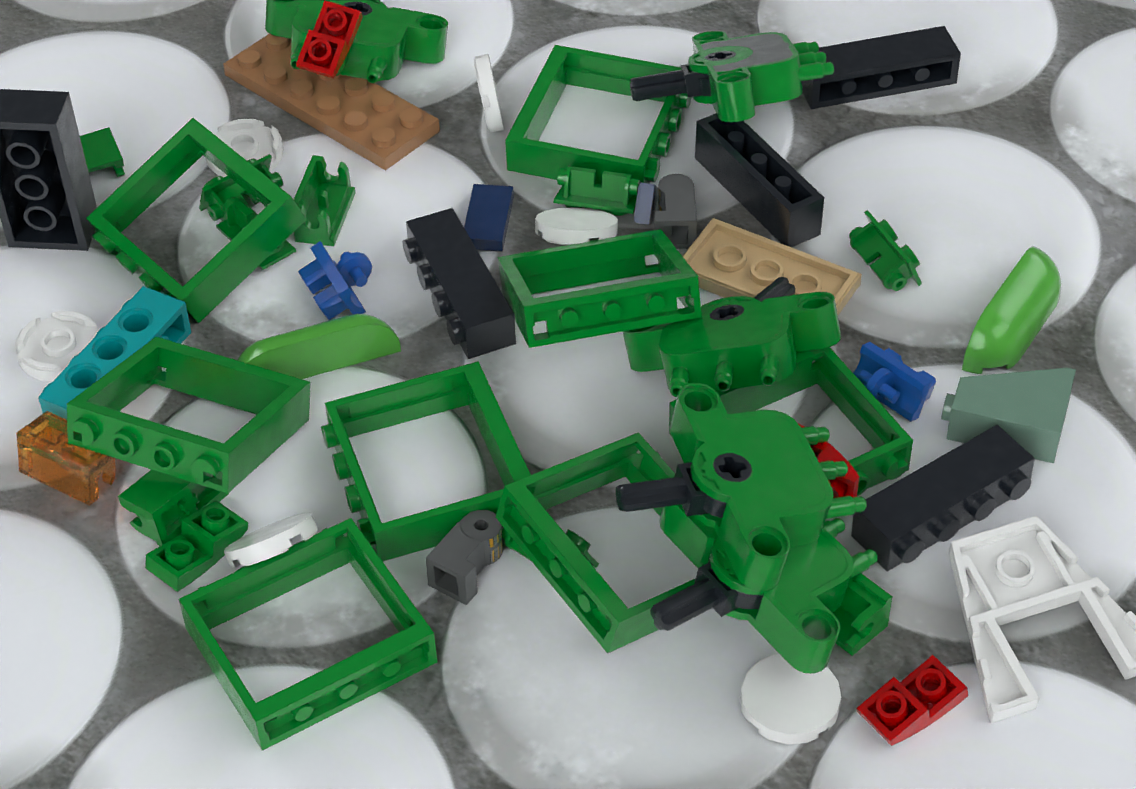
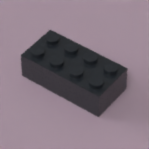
M0 89V219L8 247L88 251L95 228L86 217L97 208L69 92Z

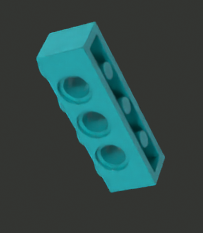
M144 286L130 300L126 301L111 321L97 332L93 340L78 355L72 358L69 365L52 383H49L38 397L47 428L68 436L67 403L153 338L160 337L182 344L192 333L186 303Z

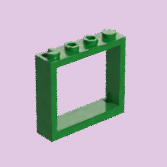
M554 45L505 139L507 170L557 180L559 169H567L568 166L596 170L595 184L602 185V174L604 171L632 174L633 179H640V183H655L659 175L661 156L667 157L670 150L672 132L677 133L679 131L682 109L690 106L692 97H687L686 93L649 99L664 102L638 160L542 142L539 139L567 84L631 96L630 80L632 78L681 70V68Z
M194 118L187 122L86 217L97 231L92 235L93 239L107 253L110 254L115 249L118 252L115 258L132 275L139 270L142 275L138 278L147 288L158 292L162 291L168 296L184 301L188 315L198 324L307 220L288 193ZM204 156L262 203L265 208L184 286H181L121 232L198 159Z
M661 229L497 257L502 294L511 307L515 322L529 348L702 317L698 275ZM654 255L658 260V264L646 265L645 256ZM657 272L661 274V276L550 296L533 298L532 294L645 274ZM677 297L685 308L677 309ZM545 321L547 332L534 334L533 326H535V322Z
M155 337L67 403L68 444L224 493H230L309 421L311 382ZM156 384L253 413L256 416L225 443H221L120 411L152 385ZM221 471L222 480L214 478L213 475H217Z
M830 347L797 352L796 366L793 374L771 386L759 385L728 389L724 392L716 391L728 414L756 411L818 384L874 448L848 461L859 475L857 496L886 480L897 479L909 470L913 439ZM676 400L669 402V427Z
M479 361L325 402L328 425L321 426L327 449L335 447L337 453L332 454V459L339 481L344 479L348 481L349 486H345L344 490L351 513H360L362 519L357 520V526L382 561L436 547L451 529L470 512L488 510L496 514L503 489L382 523L349 440L350 437L469 405L504 486L531 475Z
M639 432L505 485L495 517L607 654L657 631L654 619L650 614L653 605L693 585L695 579L628 609L546 509L624 477L630 483L674 478V471ZM663 507L653 508L661 516Z
M352 518L328 529H323L310 539L294 544L288 548L289 550L250 566L241 567L234 573L207 586L199 587L198 590L179 598L186 630L262 751L437 663L434 632ZM350 563L399 633L255 703L210 629Z

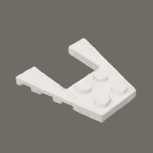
M1038 516L951 541L948 553L991 723L1037 708L1040 699L999 627L1013 621L1078 601L1124 679L1136 676V615L1132 611L1125 613L1108 595L1110 589L1098 577L1091 578L1077 564L1078 557Z

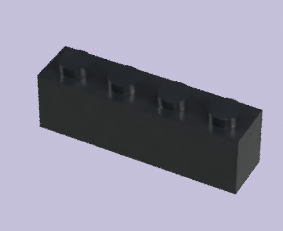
M945 26L819 47V52L826 54V63H833L834 73L823 78L802 81L803 95L810 108L817 109L957 84L961 52Z
M717 113L696 121L695 159L781 244L794 247L821 235L825 197L744 121H721Z
M449 208L406 221L408 239L402 241L406 259L409 264L415 263L417 265L420 284L424 290L430 289L432 303L438 317L445 316L448 334L454 345L460 344L468 359L515 345L514 313L454 209Z
M995 425L865 499L867 503L866 509L863 512L853 514L851 536L865 550H874L878 555L877 562L887 572L903 562L910 563L923 550L939 541L945 542L951 539L959 529L974 520L981 521L985 519L995 508L1010 499L1017 500L1021 498L1031 486L1035 458L1000 426Z

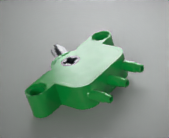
M779 277L754 298L733 296L717 299L702 305L701 318L622 331L630 368L638 372L664 370L668 390H670L671 395L674 397L678 396L679 390L684 385L690 383H702L710 386L715 391L721 392L728 389L759 385L771 386L793 374L796 366L797 352L828 348L836 345L841 340L834 295L829 292L794 295L796 291L795 285L790 284L786 277Z

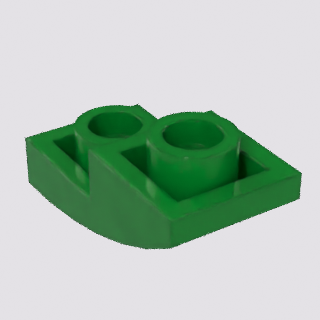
M216 500L182 519L181 534L147 553L145 569L178 592L214 566L225 555V548L245 534L248 530V522Z

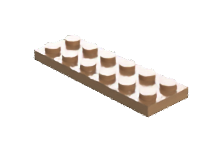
M269 33L223 63L225 76L385 171L440 132L438 118L378 84L368 82L367 79L340 74L333 79L307 70L293 69L290 65L291 39L278 37Z

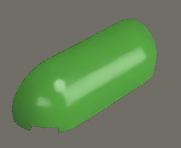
M1031 246L986 306L970 337L964 355L962 370L982 374L983 368H996L1005 365L1007 369H1010L1024 355L1056 308L1060 298L1061 278L1058 268L1051 257L1044 251Z
M352 314L261 339L247 347L237 360L245 364H252L299 379H305L401 352V345L394 330L381 319L367 314Z

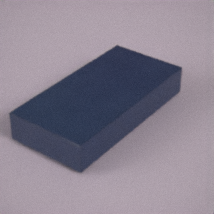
M473 184L464 228L477 250L503 251L514 199L513 186Z

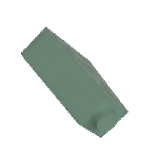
M1056 368L960 377L955 395L947 393L941 419L949 421L946 439L966 443L998 425L1036 460L1054 463L1076 369Z

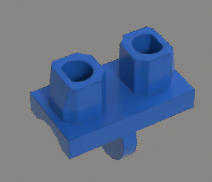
M321 241L310 247L316 259L300 269L298 273L312 294L320 291L330 283L332 284L313 297L327 319L331 320L346 309H349L352 314L365 313L366 310L351 286L363 287L366 285L367 278L372 272V264L369 258L360 252H344L337 264L332 260Z
M872 342L863 344L860 350V361L853 372L854 375L879 402L910 422L918 419L924 402L931 397L936 383L935 377L924 370L916 372L905 365L901 355L890 348L882 350Z

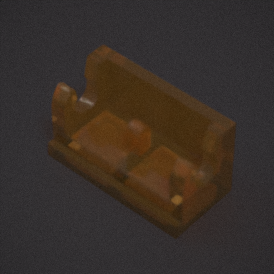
M46 411L16 433L19 472L89 506L98 500V481L101 475L103 482L109 485L113 484L116 475L115 458L68 444L66 419Z

